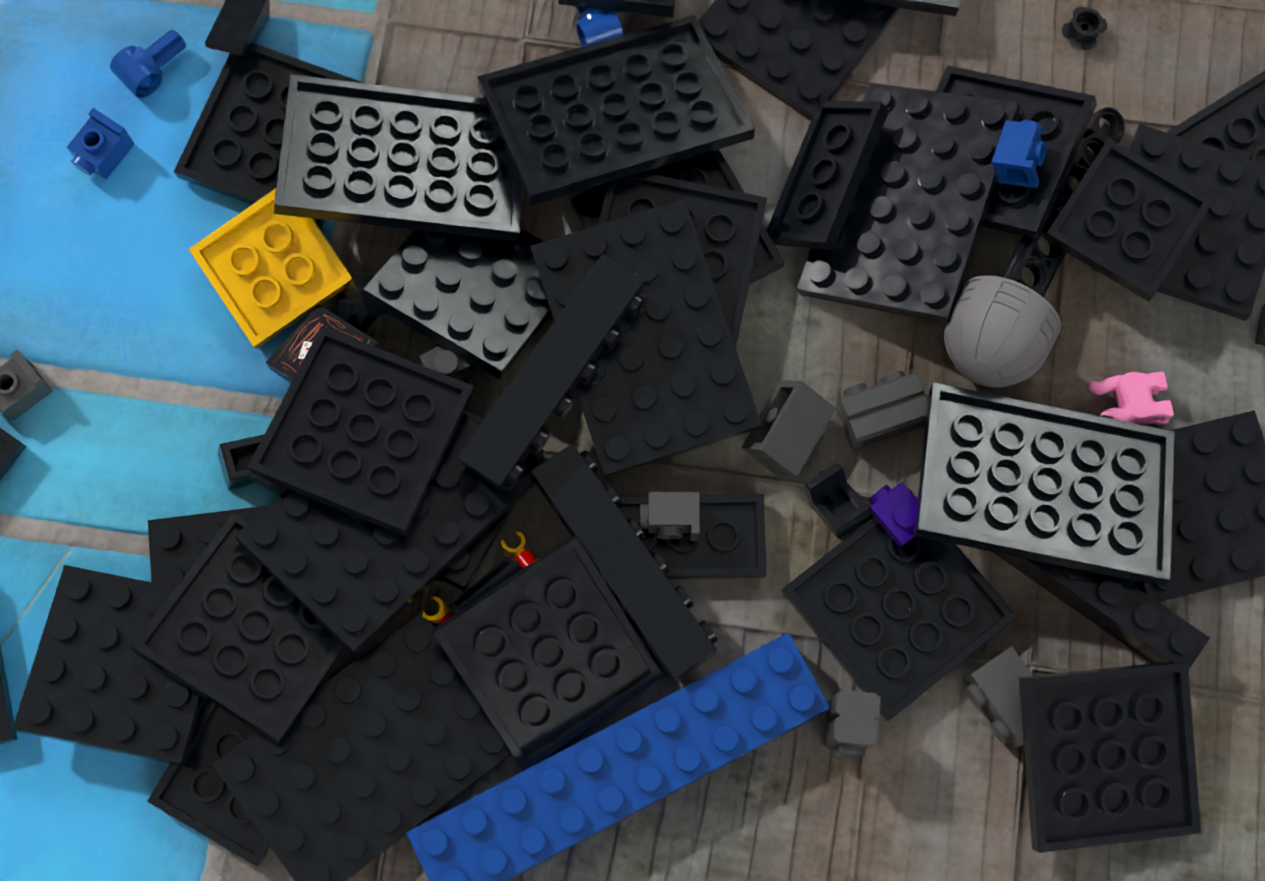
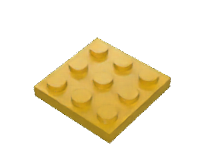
M276 189L188 249L252 346L257 349L311 313L318 304H324L347 288L354 279L314 218L274 214Z

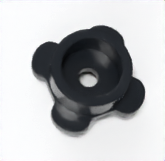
M1077 7L1073 11L1072 20L1063 25L1062 34L1065 38H1073L1079 42L1083 49L1089 50L1096 46V38L1100 33L1106 31L1108 25L1107 21L1102 18L1098 11L1092 8ZM1081 26H1086L1088 30H1083Z

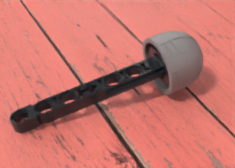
M1105 107L1093 113L1040 236L1045 237L1060 213L1057 208L1064 206L1072 195L1073 191L1069 185L1070 176L1075 177L1080 183L1091 166V163L1086 160L1084 154L1085 146L1092 149L1097 157L1108 138L1118 144L1120 143L1125 132V121L1119 111L1113 107ZM1100 118L1105 119L1109 123L1110 136L1104 134L1101 130ZM1022 236L1001 277L977 276L969 279L964 284L950 321L945 323L944 343L950 359L965 378L985 387L1003 388L1028 379L1040 369L1061 330L1059 315L1044 298V295L1066 254L1064 250L1048 241L1050 252L1049 255H1045L1040 251L1037 239ZM1024 266L1029 268L1034 275L1033 286L1027 285L1022 278V268Z

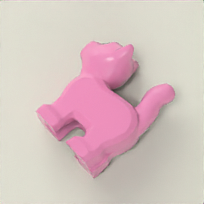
M1129 372L1124 375L1108 377L1101 382L1091 381L1088 384L1089 392L1096 395H1103L1113 391L1118 408L1105 410L1101 413L1100 417L1144 426L1155 423L1157 426H1164L1174 416L1171 400L1156 402L1152 395L1158 394L1159 391L1168 389L1164 372H1152L1149 374Z

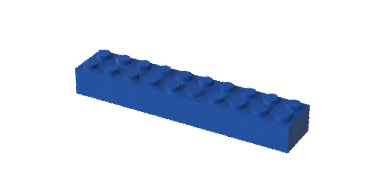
M788 632L406 832L429 881H509L824 714L830 707Z

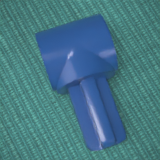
M574 6L579 15L576 22V30L582 47L624 35L615 11Z
M169 30L146 50L141 46L138 48L136 46H128L119 51L110 63V70L135 97L145 98L155 92L162 83L163 72L160 68L184 50L186 43L178 32Z

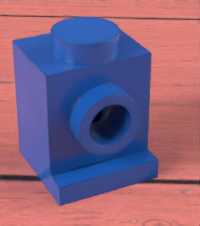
M92 108L88 113L90 115L89 120L68 144L67 149L73 156L72 164L89 176L95 172L107 180L135 143L124 127Z
M1006 120L992 160L998 183L1038 188L1039 178L1036 166L1043 164L1046 155V142L1041 140L1043 128L1040 124L1031 120H1023L1021 122Z

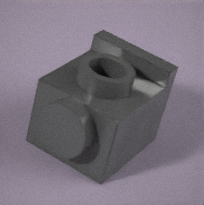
M440 345L419 356L422 366L470 384L474 388L477 387L469 362Z
M18 350L11 354L13 358L0 366V412L2 411L12 420H15L53 392L33 364Z
M649 492L648 504H640L641 529H648V533H657V538L667 540L682 538V533H690V541H698L700 534L699 492Z

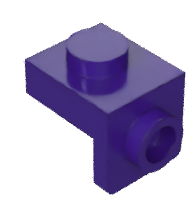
M903 482L893 489L885 485L869 499V502L872 504L870 507L871 515L901 548L915 537L914 530L918 500Z

